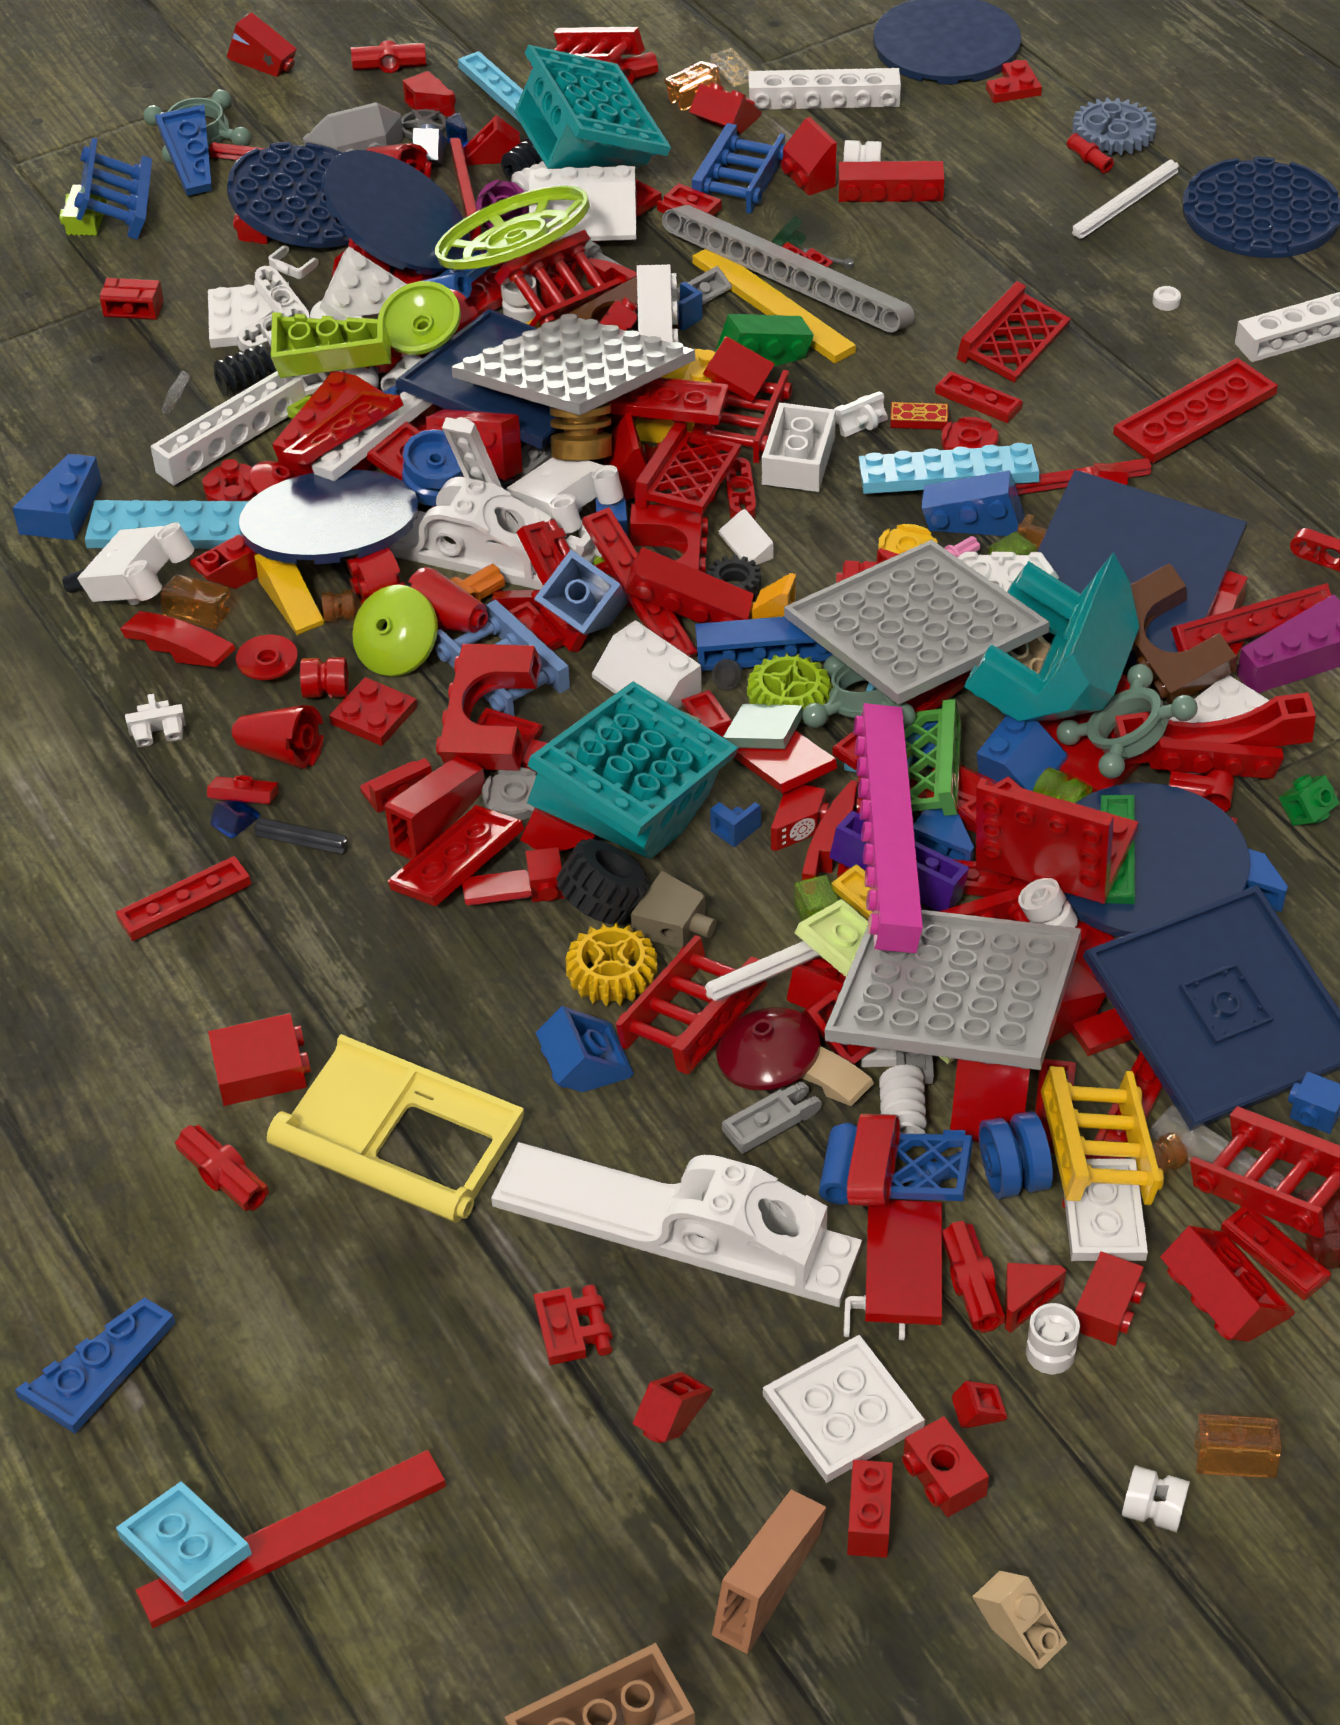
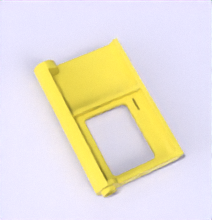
M341 1034L337 1039L334 1053L293 1113L289 1114L281 1111L273 1118L268 1128L267 1142L274 1147L439 1217L458 1223L462 1218L466 1219L470 1215L474 1206V1199L518 1131L523 1119L524 1108ZM416 1107L492 1139L488 1149L463 1187L453 1190L377 1157L378 1152L408 1108Z

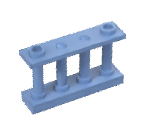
M497 600L486 605L488 621L485 627L478 632H467L452 640L441 629L437 631L436 653L441 661L447 662L453 668L456 656L460 655L462 644H473L493 634L501 639V641L495 643L497 645L535 646L542 662L537 688L547 684L551 685L559 693L570 688L568 665ZM502 688L488 692L483 697L490 702L493 710L514 716L513 701L535 689H509L506 691Z

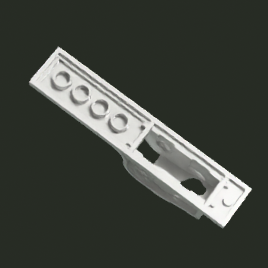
M455 477L446 481L436 498L437 506L429 509L427 512L419 511L418 518L413 522V528L402 539L387 547L391 550L394 557L467 574H474L493 563L500 569L505 582L541 590L544 585H542L516 531L522 526L540 521H545L546 523L552 519V516L536 507L533 509L511 496L510 492L496 484L465 477ZM448 536L452 538L456 542V544H451L444 539V537Z
M518 1142L491 1198L492 1207L836 1307H840L862 1249L861 1239L827 1230L828 1206L808 1195L804 1196L777 1181L778 1178L756 1166L715 1155L694 1157L689 1161L680 1183L665 1184Z

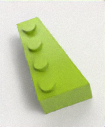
M272 312L271 359L280 378L391 364V340L383 319L347 317L346 320H335L333 316L322 315L321 319L307 318L306 314H295L294 317L283 316L282 313Z

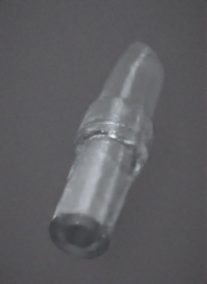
M181 371L174 384L170 386L162 406L163 413L170 412L177 400L181 398L184 392L183 389L190 379V375L187 372Z

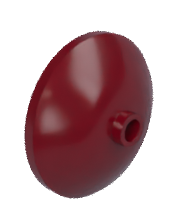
M762 1008L741 1016L730 1026L718 1041L716 1058L722 1074L731 1083L749 1090L777 1089L795 1082L812 1068L819 1056L820 1037L816 1026L806 1015L788 1008Z

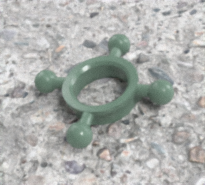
M217 90L214 92L212 99L198 97L182 100L174 104L167 111L171 112L204 104L205 116L216 119L214 122L206 125L208 147L211 143H218L224 138L230 139L234 145L247 146L251 141V133L247 128L237 127L234 130L229 129V122L226 116L223 115V110L230 107L232 97L226 90ZM156 105L148 106L143 113L144 120L147 124L155 126V115L162 114L163 111ZM166 146L162 148L163 159L168 163H173Z
M834 655L829 656L824 662V669L827 670L833 687L830 691L828 703L824 705L811 703L804 708L802 713L804 723L811 728L823 726L828 716L837 712L848 717L855 718L856 715L861 716L864 703L902 707L904 728L912 725L915 720V711L911 705L907 703L898 705L879 689L867 692L844 690L850 685L866 679Z
M1137 664L1130 668L1127 674L1130 689L1114 695L1103 710L1095 711L1088 722L1078 724L1074 720H1065L1057 727V738L1065 745H1074L1082 736L1087 735L1094 746L1102 749L1104 755L1099 760L1098 768L1100 773L1106 778L1113 779L1119 777L1125 769L1123 759L1135 757L1156 744L1164 734L1170 718L1175 717L1180 721H1189L1197 714V702L1189 695L1178 696L1172 704L1163 706L1158 693L1153 689L1147 688L1152 683L1153 673L1144 664ZM1151 711L1147 720L1133 732L1119 738L1107 739L1109 733L1115 727V716Z

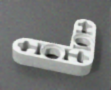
M262 266L256 270L254 285L273 312L282 313L283 316L293 317L295 314H306L307 318H309V312L275 268ZM278 295H284L289 301L279 303L274 298ZM272 314L243 327L239 331L238 347L242 352L249 348L254 349L256 345L260 344L266 349L270 347L265 332H268L266 328L272 325Z

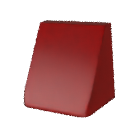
M965 1381L952 1395L953 1405L962 1428L1002 1422L1008 1418L997 1385Z

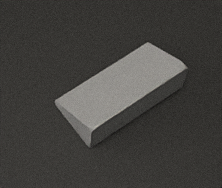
M718 266L687 282L702 292V305L732 289V285ZM680 287L677 288V298H678L679 300H680Z

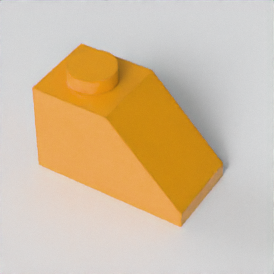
M789 573L760 590L756 602L752 601L748 619L783 617L784 607L796 602V574Z

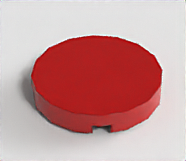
M977 417L958 418V422L952 424L951 421L942 429L941 446L944 450H953L956 447H967L970 449L982 448L985 445L998 446V431L991 428L992 424L984 419Z

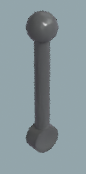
M809 248L802 249L805 253L809 250ZM824 255L832 260L833 263L843 265L845 269H852L854 267L853 259L847 258L843 260Z

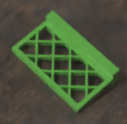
M956 699L943 700L942 709L915 712V720L912 725L904 728L905 739L913 732L921 736L912 744L905 741L907 759L912 755L920 759L914 765L908 767L909 780L912 778L919 782L910 789L912 811L942 808L944 816L957 815L961 718ZM938 721L929 731L921 727L926 722ZM929 741L936 745L927 754L919 750ZM927 765L935 768L927 777L918 773ZM926 788L934 792V797L920 799L916 797Z

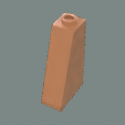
M792 1489L789 1491L723 1578L712 1636L746 1654L750 1652L819 1538L826 1511L825 1506Z

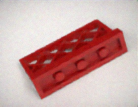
M1016 281L961 338L956 359L966 364L971 358L1015 383L1069 325L1071 318L1025 294L1026 285ZM1026 305L1035 312L1023 313L1022 306ZM1027 320H1038L1040 326H1028ZM1045 320H1054L1059 324L1046 325ZM1008 321H1020L1021 326L1010 327ZM1024 334L1026 340L1015 341L1013 335ZM1031 334H1043L1045 339L1033 340ZM1006 335L1008 341H996L994 336ZM1029 348L1031 354H1019L1018 349ZM999 349H1011L1013 355H1000ZM992 350L994 356H986L979 351ZM1004 363H1016L1017 369L1013 371L1004 366Z
M674 422L636 480L635 506L647 508L650 501L703 514L741 452V444L687 431V422ZM693 443L701 446L691 448L688 444ZM722 450L730 453L718 455L717 451ZM709 454L710 457L700 459L698 456ZM687 458L691 459V462H686L682 464L679 461ZM713 465H718L719 467L713 470H708L707 468ZM696 469H699L700 473L690 475L688 472ZM680 473L682 476L674 479H671L669 477L670 475ZM708 480L710 483L702 486L697 484V482ZM689 485L691 488L680 490L678 487ZM667 489L672 491V493L668 494L658 492ZM698 496L700 501L697 502L687 498Z

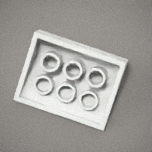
M635 166L565 167L563 169L538 168L530 170L529 191L551 186H576L587 193L590 201V208L585 217L575 227L553 242L582 230L587 232L591 241L636 239ZM551 200L546 210L565 211L575 201ZM538 203L529 205V213L535 212ZM581 205L569 215L570 218L578 211ZM542 218V219H544V220H545V223L548 224L549 222H551V221L554 220L555 218ZM562 222L550 229L549 232L562 225Z

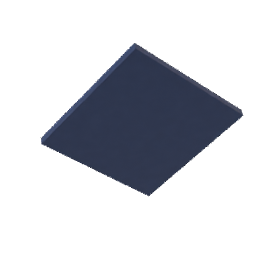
M491 309L485 311L452 336L445 344L435 349L396 379L395 388L445 409L519 415L520 440L540 449L551 441L552 435L564 431L550 426V421L558 417L550 415V407L453 378L452 366L463 362L464 358L477 356L483 353L484 349L495 348L502 345L505 340L522 336V333L525 331L538 329Z
M1074 470L1037 552L1043 554L1058 575L1059 581L1080 594L1113 552L1127 575L1130 585L1170 563L1186 585L1187 601L1154 619L1146 631V637L1155 647L1163 651L1178 652L1171 628L1209 616L1245 533L1247 522ZM1048 632L1042 635V637L1052 641L1054 635ZM1130 651L1126 666L1133 667L1137 665L1136 659L1138 658L1133 651Z
M1258 885L1090 948L1083 955L1086 963L1190 1131L1229 1116L1237 1106L1246 1109L1291 1090L1295 1082L1302 1083L1307 1071L1323 1077L1340 1070V1010Z

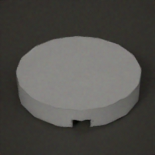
M520 767L519 771L499 770L498 775L492 778L491 776L488 777L482 787L485 808L519 820L531 817L535 807L527 804L536 779V772Z

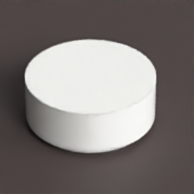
M1171 286L1159 287L1153 293V305L1164 311L1174 310L1180 305L1181 293Z

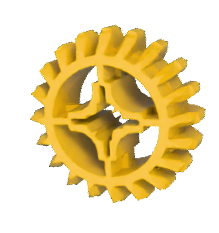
M617 922L614 927H606L602 923L601 928L598 930L589 927L588 935L579 933L577 941L571 942L569 952H567L565 958L566 976L573 990H578L581 999L590 997L592 1004L602 1000L606 1007L610 1001H616L619 1006H621L624 999L634 1002L636 994L641 995L647 989L646 987H649L654 981L657 973V953L655 948H652L650 938H644L641 930L633 932L630 925L622 929ZM632 960L636 962L634 967L629 965V962ZM592 962L594 966L589 969L587 964Z

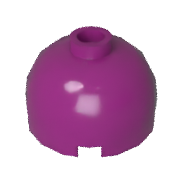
M494 180L486 184L478 194L475 204L476 212L500 200L524 193V190L514 182ZM528 205L504 213L500 217L505 222L527 214ZM490 221L481 224L486 230L494 227Z

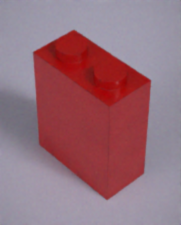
M291 1013L208 1031L223 1106L307 1088L304 1074L311 1072L307 1052H299L298 1047L305 1046L301 1026H293Z

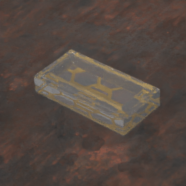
M733 48L710 55L711 63L732 86L749 82V71L754 70Z

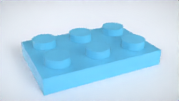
M182 1481L116 1527L119 1538L185 1602L196 1596L252 1554L249 1544Z

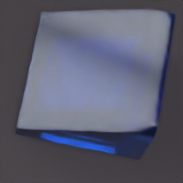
M455 113L445 120L447 142L450 143L451 138L459 137L463 148L468 143L467 127L460 114Z
M229 800L215 804L210 824L227 837L233 838L253 824L260 817V814L242 801Z

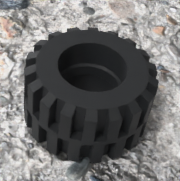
M594 839L581 840L577 843L556 879L559 890L562 891V895L571 905L594 920L612 925L616 924V922L618 925L627 922L631 913L649 888L647 874L631 856L611 844Z

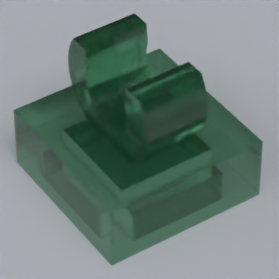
M795 215L771 242L781 247L789 242L798 248L806 240V236L797 231L803 222Z

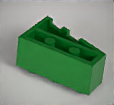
M728 314L715 352L727 336L775 364L774 366L806 358L814 334L801 316Z

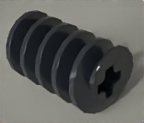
M528 137L502 156L501 168L506 178L511 181L512 175L515 172L522 171L524 168H530L532 165L539 164L543 160Z
M261 344L256 345L254 349H246L244 353L238 352L235 353L234 357L228 356L225 357L224 361L217 360L214 363L215 381L223 396L228 395L227 386L233 392H237L238 382L243 388H247L248 378L253 384L258 383V374L263 380L268 377L267 371L270 374L276 372L271 354Z

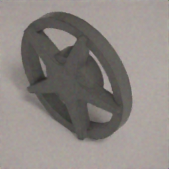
M412 109L411 112L401 118L403 135L409 139H413V133L405 128H421L422 124H431L444 133L447 127L446 118L439 110ZM438 118L442 122V125L433 122V120Z

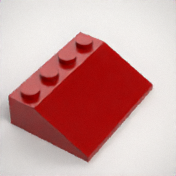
M332 371L273 442L272 445L278 462L291 466L301 475L314 473L311 466L314 462L308 465L288 462L283 451L362 391L384 392L356 375ZM366 456L351 469L367 470L372 463L367 460Z

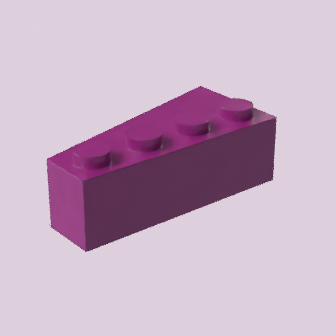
M1333 594L1242 647L1237 676L1243 684L1260 693L1340 667V600Z

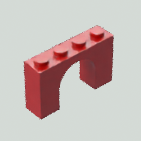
M635 504L631 505L630 538L633 546H660L675 549L683 554L675 561L706 573V557H701V555H707V537H702V535H708V517H703V514L662 504H649L647 508L638 507ZM629 601L626 607H632Z
M462 644L460 655L456 656L454 662V682H451L448 688V709H445L442 715V735L436 741L437 755L441 757L444 764L459 756L467 761L475 762L485 770H520L525 742L518 727L479 725L470 720V714L475 703L483 695L493 690L502 688L537 689L542 662L534 645Z

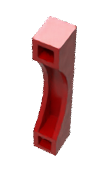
M1308 692L1274 697L1251 711L1227 719L1197 723L1169 720L1161 738L1264 747L1313 742L1316 714ZM1143 712L1115 716L1114 738L1125 736L1136 730L1147 720L1150 713ZM1155 744L1147 751L1135 757L1123 759L1125 765L1149 762V757Z

